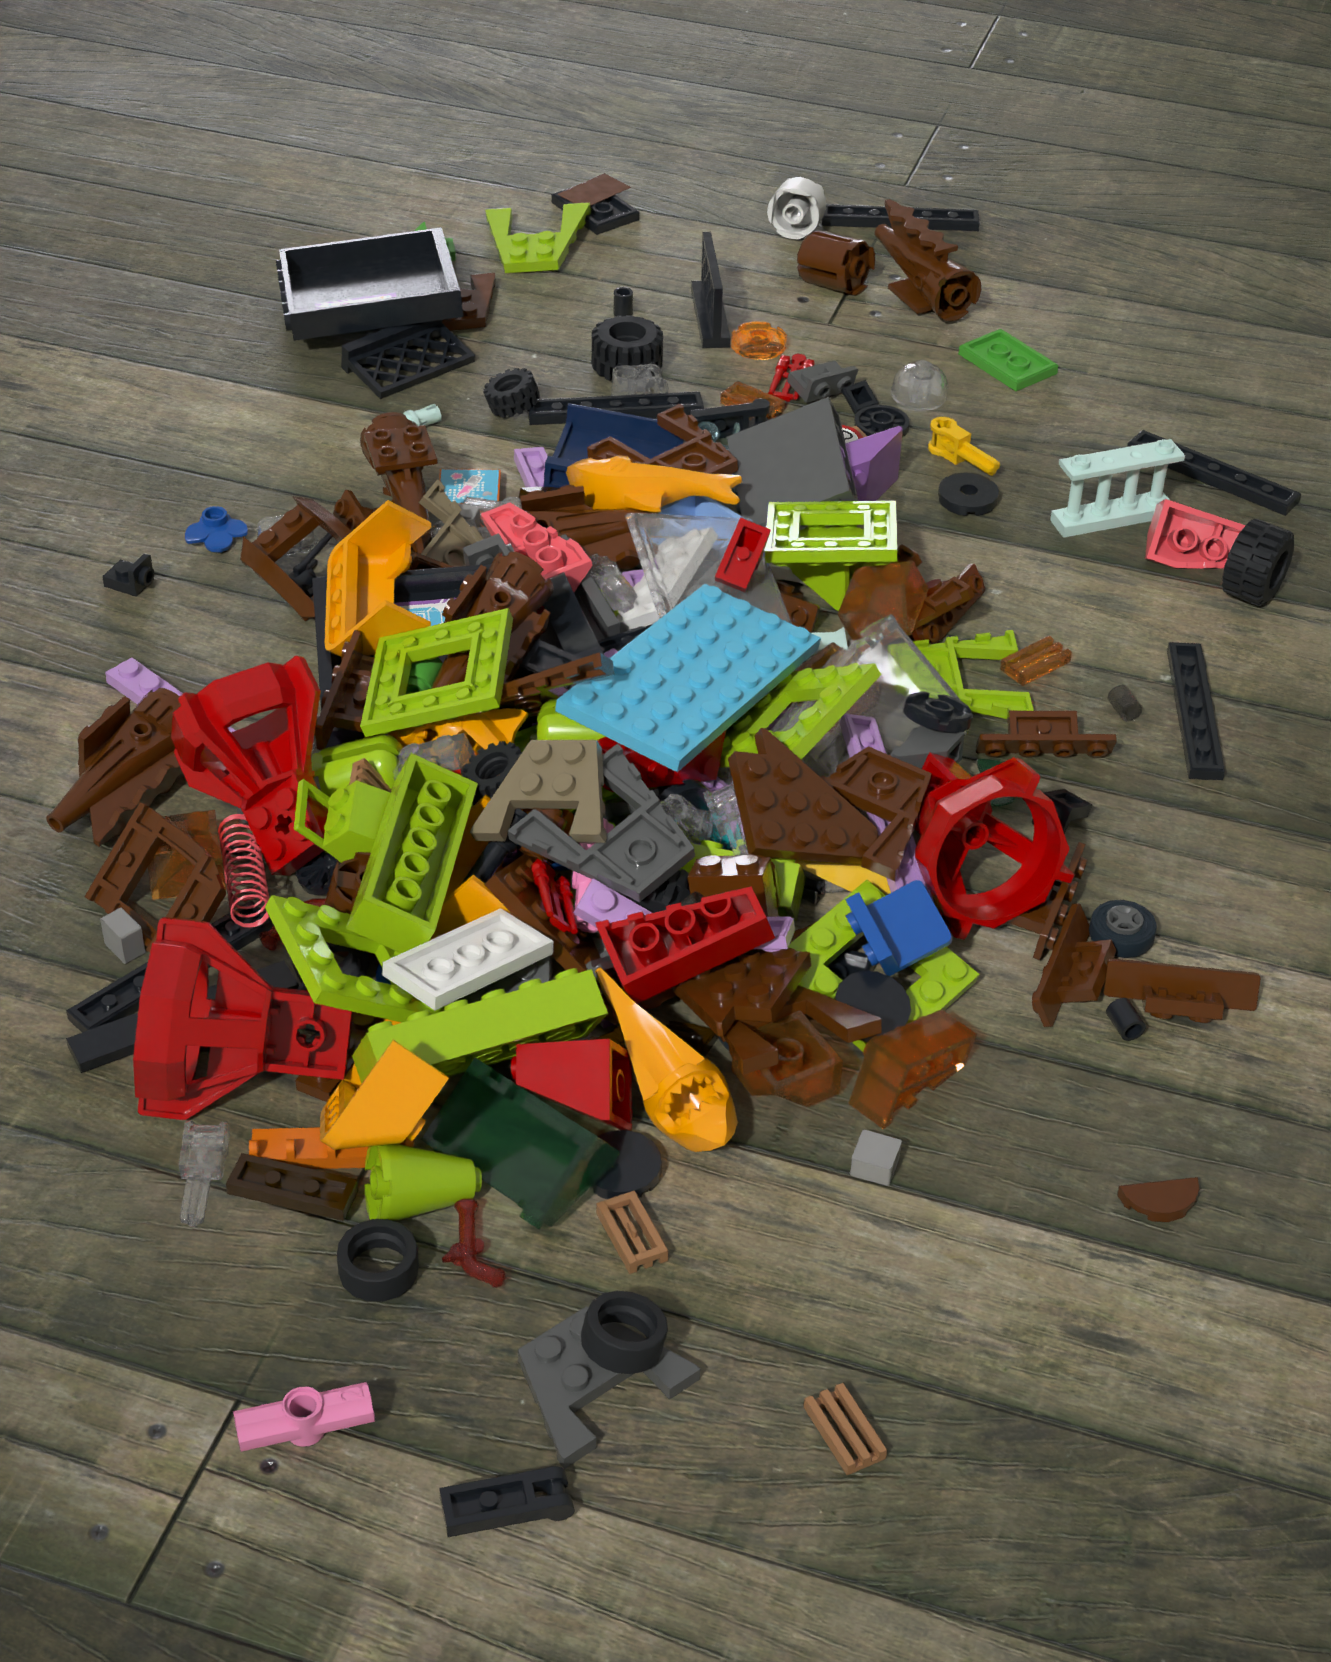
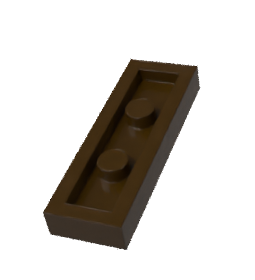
M241 1153L226 1182L227 1194L340 1221L345 1220L359 1191L357 1179Z

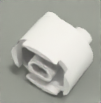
M796 177L787 179L779 187L768 204L767 214L770 223L785 238H804L813 232L825 214L826 198L821 185L806 178Z

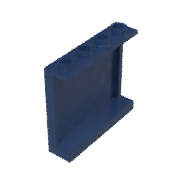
M568 403L566 424L553 457L547 456L545 461L543 487L560 488L570 485L566 475L567 467L577 461L588 458L587 447L610 436L649 459L683 444L684 440L658 426L657 419Z

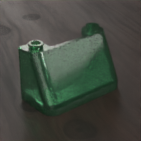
M476 1057L421 1138L423 1142L434 1148L432 1150L434 1152L471 1159L474 1166L480 1168L482 1180L517 1203L523 1209L519 1217L539 1230L544 1223L552 1227L613 1167L621 1155V1152L499 1074Z

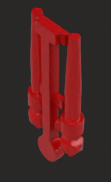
M794 354L792 356V364H790V356L781 355L775 368L776 373L768 395H773V397H776V400L788 402L793 399L797 400L799 394L796 391L794 394H789L792 386L787 380L782 392L775 390L782 376L783 378H788L789 373L786 372L788 368L792 372L811 367L815 364L814 360L806 359V356L803 354Z
M537 859L531 864L534 882L539 888L546 914L550 917V923L564 933L571 931L572 934H577L578 928L572 903L573 893L569 880L561 876L554 881L553 878L556 876L554 869L548 863ZM560 903L563 905L568 923L564 921Z

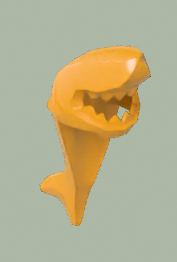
M622 455L600 460L593 458L582 459L568 466L566 471L570 485L575 487L583 486L585 504L592 509H637L661 512L663 506L689 496H706L732 505L740 502L739 497L731 490L742 482L740 475L708 474L667 466L633 463V460L629 459L628 456Z
M494 709L488 712H477L459 716L452 720L446 719L432 722L420 727L392 731L388 735L394 736L401 743L407 754H432L435 764L453 771L468 764L470 753L481 748L486 750L488 744L494 743L497 746L499 741H505L506 744L509 742L514 743L517 731L529 714L522 709Z
M601 967L595 970L604 995L614 1009L619 1021L644 1107L653 1124L667 1137L693 1152L711 1151L724 1146L734 1135L738 1123L732 1095L724 1075L712 1061L704 1058L665 1025L637 1005Z

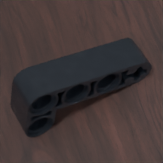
M562 572L551 577L554 588L553 594L543 607L550 612L549 619L564 651L579 658L599 652L603 654L565 573Z

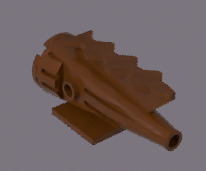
M891 199L885 200V208L892 228L886 224H880L875 230V237L882 243L908 277L907 279L888 283V289L917 314L933 310L937 316L946 321H955L964 317L969 312L966 309L971 303L976 304L979 300L982 286L981 280L973 271L948 258V253L958 251V245L945 243L943 241L944 233L928 229L929 221L915 218L913 216V208L901 206Z
M388 412L380 414L372 419L373 423L367 430L364 428L361 432L360 446L362 447V452L377 476L381 475L386 486L383 487V494L391 496L393 498L391 502L429 521L428 510L419 504L422 497L426 494L422 470L424 466L438 464L427 429L425 425L418 426L414 421L412 422V420L407 419L406 415L402 413ZM431 528L411 544L412 552L421 554L431 542L432 538L431 534H429Z
M566 485L558 490L547 492L535 490L527 495L520 496L522 510L534 516L536 523L545 528L551 526L557 530L558 536L566 534L568 539L571 538L579 543L592 561V567L589 570L590 574L598 575L607 569L616 567L625 570L632 569L640 563L653 561L658 554L656 548L633 535L634 533L660 526L658 512L637 509H592L585 504L583 486Z
M512 551L507 556H502V552L498 553L492 561L487 574V567L483 565L479 566L474 575L469 573L461 584V593L456 599H449L442 613V616L445 617L444 623L509 608L513 617L504 682H511L514 679L520 664L536 640L547 631L550 612L545 609L542 615L536 612L549 600L554 590L551 579L549 578L546 582L542 577L541 573L544 569L528 556ZM470 650L464 653L447 654L431 689L464 682Z
M158 688L155 692L152 689L141 699L131 713L130 699L124 696L115 705L108 706L102 716L91 726L88 725L83 728L78 736L79 778L54 810L46 817L47 823L53 830L61 833L68 826L90 813L93 843L100 847L113 836L121 835L140 802L150 807L154 798L159 793L170 791L176 778L182 773L174 754L175 745L171 739L173 712L181 706L178 701L179 695L165 688Z

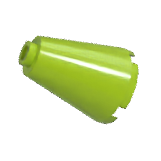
M401 1144L369 1146L367 1150L365 1170H371L370 1184H364L366 1208L370 1220L389 1219L398 1221L472 1201L475 1192H480L481 1170L479 1167L474 1166L471 1159Z

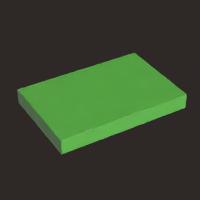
M1001 328L959 346L958 354L1014 391H1019L1058 373L1059 365Z

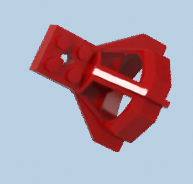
M297 655L284 665L267 662L216 679L197 694L183 693L178 697L181 706L173 712L171 739L175 745L174 754L189 787L241 808L272 875L290 876L324 851L294 830L298 782L305 779L318 789L314 781L315 771H312L311 754L321 693L306 659ZM276 709L264 718L233 732H230L228 727L245 718ZM308 795L305 827L324 839V826L327 820L328 809Z
M929 752L922 769L932 773L929 789L914 828L921 835L915 848V858L925 884L932 894L935 906L938 908L950 933L955 938L965 940L973 923L994 929L1045 902L1055 879L1067 883L1072 882L1075 874L1063 864L1070 848L1054 802L1041 790L1036 789L1040 781V775L1022 759L1013 757L972 777L953 759ZM1021 797L1026 802L1034 822L1033 841L991 815L993 812L990 805L992 799ZM988 842L1022 865L1010 879L1000 886L983 893H966L960 868L969 849H978Z
M162 917L158 922L156 941L151 946L139 1000L133 1055L135 1098H139L138 1113L142 1116L187 1120L263 1071L344 1080L347 1073L353 1012L316 1004L313 1002L309 992L305 990L279 988L270 985L209 922ZM209 965L219 970L215 999L208 998ZM307 1024L314 1025L315 1030L320 1031V1036H315L311 1043L306 1042V1035L299 1033V1029H305ZM201 1046L210 1047L207 1076L194 1080Z

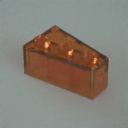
M941 1009L927 1016H922L918 1020L904 1026H898L883 1035L873 1037L864 1048L863 1055L865 1057L848 1104L879 1127L885 1129L892 1123L891 1116L896 1110L902 1106L909 1110L917 1104V1099L914 1096L926 1087L935 1090L966 1065L977 1034Z

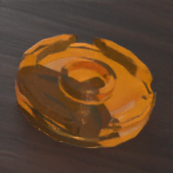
M753 321L743 323L738 326L737 331L733 330L731 334L732 349L735 353L745 358L766 360L775 358L786 350L787 334L778 326L777 330L771 328V324L768 322Z

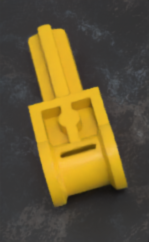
M937 417L931 420L930 428L933 432L932 440L928 444L930 453L942 456L955 465L966 460L990 476L996 474L1000 468V462L970 444L971 433L959 427L956 421L949 417Z

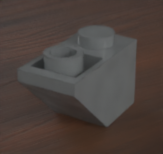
M920 725L918 728L912 729L906 741L901 746H896L890 756L922 769L929 752L951 758L959 763L962 760L965 732H942Z

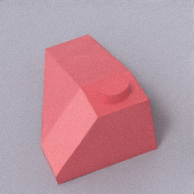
M1164 499L1156 505L1147 533L1145 559L1174 569L1224 568L1235 539L1246 525Z
M510 502L481 513V518L490 535L493 536L499 533L506 545L511 544L515 552L528 556L544 569L541 575L545 580L564 572L573 592H575L592 567L591 559L578 542L571 538L569 540L563 539L558 536L556 529L551 526L545 528L536 523L534 516ZM542 606L536 613H543L544 607Z

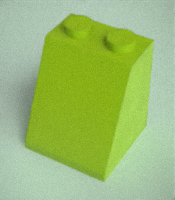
M826 525L820 529L805 527L799 533V538L864 537V529L862 528L846 529L839 527V525ZM824 562L820 566L791 563L787 567L840 614L846 615V612L868 585L873 587L881 577L879 571L884 565H874L871 562H857L855 565L843 566L838 564V562Z
M357 780L344 789H337L328 801L329 808L324 826L325 833L322 848L341 863L345 860L353 859L357 852L371 853L391 792Z

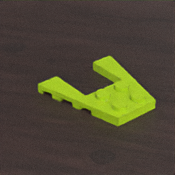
M590 203L564 204L561 232L543 231L537 234L516 233L510 235L513 219L512 209H486V220L494 237L495 246L498 249L504 272L518 273L559 270L569 253V245L574 243L577 238L576 233L578 229L583 228L586 215L591 214Z
M1006 630L1004 636L991 637L989 632L976 634L975 639L958 641V636L946 637L945 643L929 644L928 639L889 645L888 659L895 695L898 697L906 698V696L913 692L926 691L930 693L929 698L938 699V695L944 694L965 703L972 710L971 712L1007 719L1009 710L1034 711L1029 692L963 688L957 658L1016 661L1018 647L1013 630Z

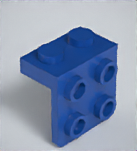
M914 880L867 906L859 892L845 899L852 911L845 916L855 935L861 932L864 933L868 943L863 945L862 948L871 965L875 966L880 963L883 971L888 976L937 952L952 942L953 938L923 882L920 880Z

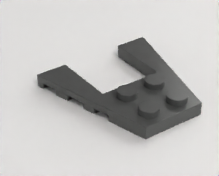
M616 744L602 755L604 784L634 807L636 811L607 833L606 843H595L585 850L536 808L507 831L509 840L590 879L594 878L607 887L641 902L695 857V851L671 815H667L661 807L659 799L653 790L650 791L645 785L637 768L633 763L630 764L624 756L621 746Z

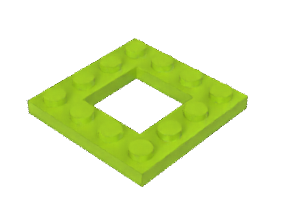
M896 501L769 502L767 528L771 529V533L765 547V563H772L775 566H788L791 563L820 566L824 562H838V564L843 566H851L857 564V562H871L874 565L881 566L887 565L890 562H897ZM800 525H807V527L812 529H820L826 525H839V527L846 529L864 525V537L799 538Z
M509 608L379 638L360 725L365 737L388 734L400 729L420 727L432 722L446 719L452 720L459 716L477 712H488L492 709L500 708L513 617ZM470 650L464 682L406 694L412 662L433 660L439 656L456 652L464 653Z
M853 663L842 667L831 665L823 669L812 670V668H806L802 671L792 672L726 730L719 768L730 767L728 758L734 751L758 754L754 735L760 728H767L791 702L818 700L812 707L804 710L799 715V721L791 729L777 732L768 730L802 760L882 675L876 664L859 665L858 663Z
M868 880L864 881L789 944L788 948H793L796 951L810 952L812 966L799 983L800 986L834 999L839 984L843 980L826 966L864 935L863 932L855 935L845 915L852 911L845 899L859 892L867 906L886 896ZM947 946L909 966L921 977L906 990L910 998L911 1013L905 1029L895 1039L889 1041L884 1039L878 1040L877 1043L862 1040L852 1042L878 1066L883 1067L976 983L980 974Z
M271 895L265 909L314 1003L402 1023L407 1021L406 1018L419 1011L429 1010L430 1014L445 1011L444 1007L433 1010L392 981H390L392 984L390 985L377 982L368 976L356 977L342 973L333 952L329 949L326 942L374 953L382 968L384 961L401 954L346 929L351 914L339 912L327 905L319 907L307 904L295 897H288L287 899Z

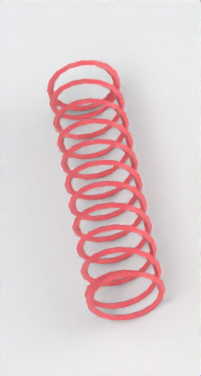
M233 814L226 817L218 828L230 915L237 925L253 928L264 924L269 919L267 911L260 920L253 923H242L234 915L250 918L259 915L265 910V905L269 900L263 857L254 835L246 832H234L225 838L223 837L229 829L234 827H243L251 831L250 826L244 824H234L222 831L223 826L228 821L234 819L247 821L244 814ZM235 835H245L250 837L249 840H235L233 842L227 841L230 837ZM246 844H250V845L247 846L246 848H245V847H244V848H236V849H234V850H232V849L229 848L230 846H236V847H237V846H243V845H246ZM251 852L247 856H230L232 853ZM245 859L252 860L248 864H231L234 861H240ZM246 867L254 868V869H252V870L249 871V872H242V873H234V872H233V871H234L235 869H237V868H238V869H242V868H246ZM247 875L255 876L251 880L238 882L234 880L237 877ZM249 883L255 884V886L250 889H236V887L239 885ZM246 892H255V893H257V894H255V895H254V894H250V895H244V896H242V897H240V898L237 897V895H239V894H241V893H246ZM260 899L259 902L251 906L237 905L239 901ZM263 901L265 902L261 910L254 914L242 915L235 911V907L247 910L257 907Z

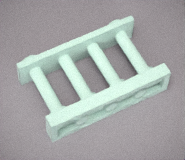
M1162 439L1152 443L1059 459V466L1071 479L1068 507L1052 510L1050 521L1063 538L1152 521L1156 505L1164 499L1170 500L1163 492L1168 464L1184 461L1185 455L1171 439ZM1155 466L1151 491L1136 495L1140 469ZM1127 471L1123 497L1108 500L1112 474ZM1099 477L1095 502L1080 505L1084 479Z

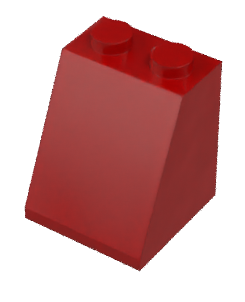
M611 1039L516 1044V1056H513L511 1060V1073L518 1086L618 1130L632 1131V1063L628 1050Z

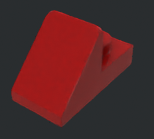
M740 517L716 572L715 581L746 592L754 571L758 570L771 529Z

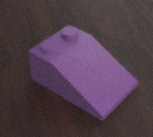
M897 426L846 443L859 501H876L898 480L902 427Z

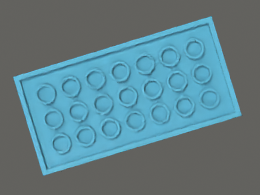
M704 584L609 658L613 661L615 675L577 683L557 699L555 711L678 772L819 649L821 638L803 627L795 626L780 619L773 613H767L756 608L745 600L737 599L724 593L718 587Z

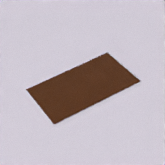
M604 173L557 195L574 204L590 203L591 206L631 187Z

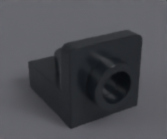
M144 553L134 563L120 559L102 576L104 587L137 597L154 580L155 573L152 567L151 555Z
M1060 789L1044 792L1054 802L1064 834L1069 822L1088 817L1092 804L1068 790Z

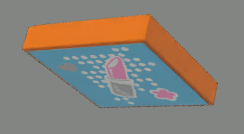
M440 469L439 481L445 486L444 493L451 502L456 501L460 504L479 507L480 514L499 507L500 469Z

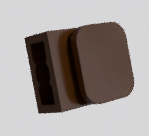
M751 854L741 856L709 855L696 859L688 874L692 904L701 902L703 897L752 887L766 917H779L780 894L777 873L770 857Z

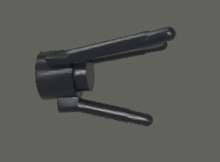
M329 533L288 574L309 598L313 596L312 578L316 577L312 568L318 563L314 558L333 537Z

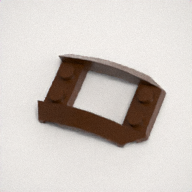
M292 496L298 505L286 512L268 530L262 532L255 541L251 543L243 536L240 560L244 565L252 568L255 574L271 586L299 614L301 619L306 621L310 617H315L314 597L309 598L275 562L318 526L322 527L338 542L352 531L313 499Z
M140 802L84 897L98 904L107 914L123 908L141 926L144 944L147 946L146 950L150 953L152 943L156 941L158 921L129 898L163 841L195 866L166 917L210 923L227 893L213 857L187 833L146 804Z

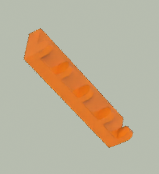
M320 1127L252 1129V1140H249V1155L309 1169L365 1168L368 1147L334 1150L320 1141ZM406 1138L399 1144L415 1147V1139L411 1141Z

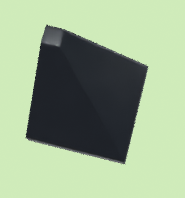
M866 380L841 389L854 414L864 407L879 405Z

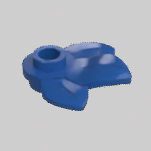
M212 506L202 512L199 522L188 526L185 532V541L188 544L204 542L205 547L210 552L222 553L230 549L233 537L246 536L248 529L242 520L232 519L224 508Z

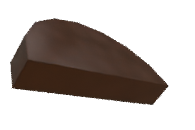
M1198 1177L1121 1185L1118 1188L1117 1196L1124 1207L1128 1210L1132 1207L1137 1212L1147 1215V1220L1171 1222L1185 1217L1187 1211L1194 1206L1199 1193Z

